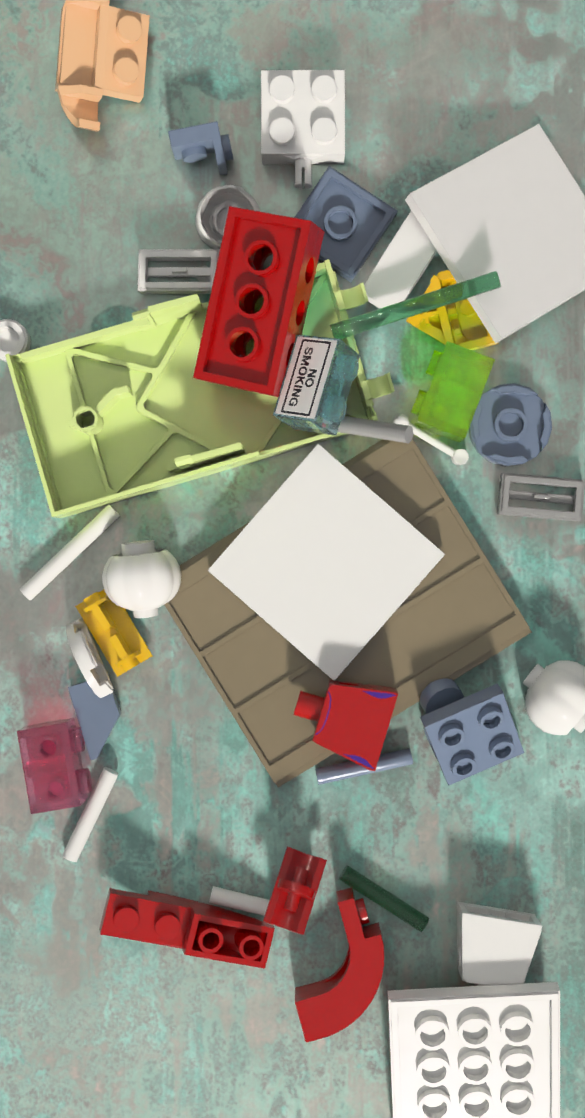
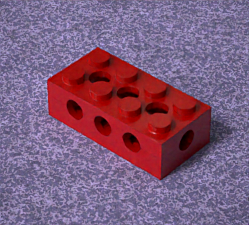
M229 206L193 378L280 398L297 338L302 337L324 237V231L310 220ZM273 254L271 265L264 270L265 260ZM263 297V306L255 313V304L259 298ZM251 339H254V348L249 355H246V345Z

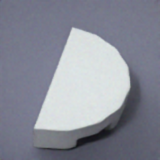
M77 619L67 624L66 634L70 648L87 683L99 698L113 693V685L84 620Z

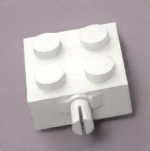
M261 70L262 165L295 164V188L302 189V172L305 173V189L312 187L311 164H344L345 70Z

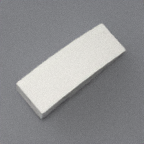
M410 211L364 285L368 302L393 318L437 252L412 211Z

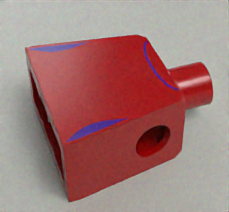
M329 680L325 697L300 690L293 715L317 722L313 734V742L375 772L398 697V691L395 688Z

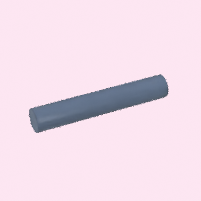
M410 748L380 754L375 772L412 765L413 759ZM352 761L315 769L318 785L375 773Z

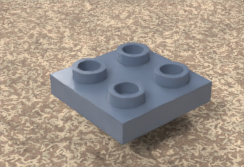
M498 683L420 717L426 737L448 786L524 753L504 693Z

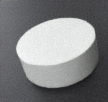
M12 319L0 320V360L7 362L6 354L13 356L29 351L31 346V338L27 329Z

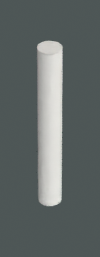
M108 504L20 588L22 594L27 599L32 600L119 518L120 514Z

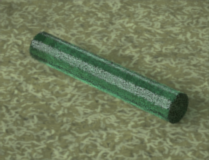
M347 865L340 874V881L418 931L422 932L429 922L428 916Z

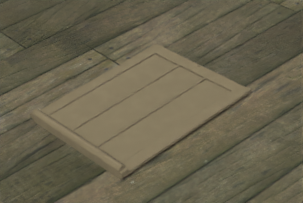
M382 439L342 464L445 554L335 679L397 689L398 697L391 718L419 702L422 691L433 681L443 678L455 680L532 633L529 625L413 439L410 443ZM247 523L179 565L181 571L179 590L175 597L164 605L273 782L279 788L334 754V752L312 741L317 722L293 715L300 690L325 697L329 680L332 679L208 571L248 525Z

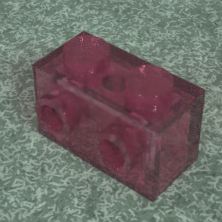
M68 718L27 725L17 731L31 814L81 806L88 799L87 793L92 792V780L89 769L82 766L80 752L85 751V741L81 727H76L75 719Z

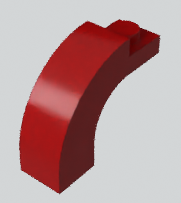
M352 887L336 891L337 903L349 943L344 962L328 978L295 988V1005L306 1043L331 1036L351 1025L368 1008L382 979L384 945L379 922L363 926L370 923L363 898L355 899Z

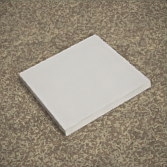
M540 124L411 192L405 199L495 343H498L585 290V195Z
M317 444L208 571L335 681L445 554L322 446Z
M557 982L387 990L392 1118H560V988Z

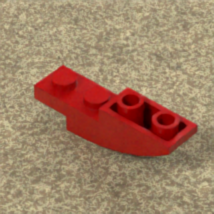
M109 888L99 930L101 935L181 948L184 955L265 969L275 927L231 910L174 895L149 890L148 894L145 895Z

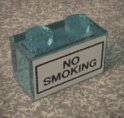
M297 335L273 416L295 430L337 436L340 423L346 415V402L352 382L358 374L360 355L341 339Z

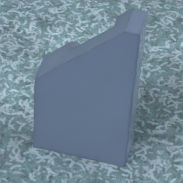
M87 681L68 687L90 760H94L99 757L112 729L121 715V710L114 689H112L113 693L99 698Z

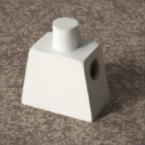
M457 901V966L461 979L468 983H474L475 986L524 983L542 931V925L536 915Z

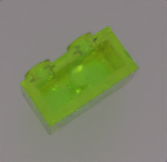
M448 341L441 352L434 350L425 374L432 376L427 391L418 390L410 413L417 415L414 425L458 443L463 441L467 435L495 359Z

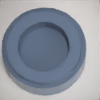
M438 679L430 683L422 691L420 704L426 714L464 698V695L452 679Z

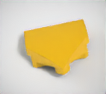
M449 270L441 271L437 276L433 275L430 285L415 310L411 311L406 320L412 326L458 354L499 344V342H494Z

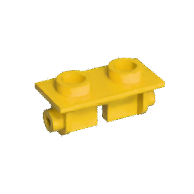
M104 589L93 593L75 606L117 677L153 656L126 609L114 604Z

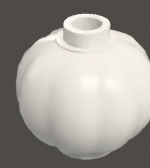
M154 540L122 543V553L111 555L103 568L102 583L105 593L117 606L133 611L134 618L159 615L158 608L172 600L179 590L181 584L180 566L168 550L155 549Z
M559 660L545 668L537 663L522 682L528 687L524 704L529 719L543 732L552 735H567L572 728L582 733L585 730V666L570 660Z

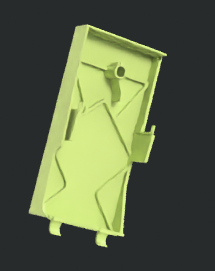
M327 259L317 264L302 337L337 340L333 355L358 357L341 415L377 421L378 418L373 408L374 403L372 399L391 394L395 390L390 373L366 380L346 310L368 302L364 283H360L350 289L340 290L336 273L332 270L330 260ZM198 293L148 306L146 309L133 312V320L13 356L10 354L5 355L52 517L55 518L68 517L348 434L340 432L335 434L297 428L296 416L275 414L279 401L278 397L193 378L209 302L201 303ZM263 297L257 300L255 304V313L262 308L264 302ZM254 339L247 343L246 355L252 352Z

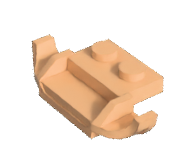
M66 0L61 9L55 91L58 92L61 106L67 118L75 127L98 132L100 131L98 103L102 95L138 103L144 97L150 15L109 6L110 0Z

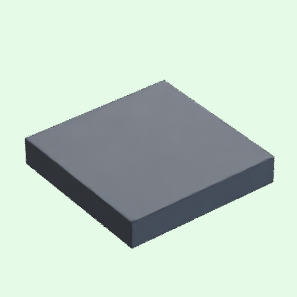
M328 166L294 218L310 220L324 231L318 261L322 263L324 260L329 259L332 270L352 283L396 217L398 211L331 166Z

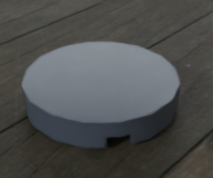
M516 383L498 385L485 392L472 407L468 420L469 438L477 453L490 463L504 467L522 465L537 457L548 444L552 431L551 412L546 403L531 388Z

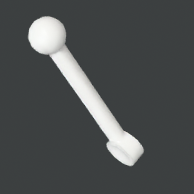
M397 414L394 417L393 423L412 426L414 435L451 456V461L455 465H463L468 461L469 454L465 449L455 450L410 423L409 418L405 414Z

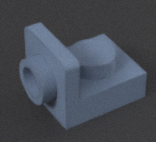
M218 121L168 131L175 160L183 159L187 163L198 162L206 159L207 154L215 152L219 174H228L225 161L233 160L229 134L220 136Z

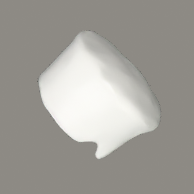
M230 184L216 187L207 192L198 205L195 216L198 234L201 240L213 249H220L229 206L261 212L256 200L240 186Z

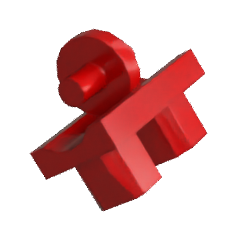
M287 846L263 922L304 935L327 860Z

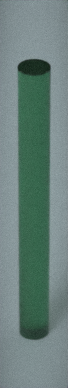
M493 271L331 324L330 327L334 340L338 341L501 288L497 271Z

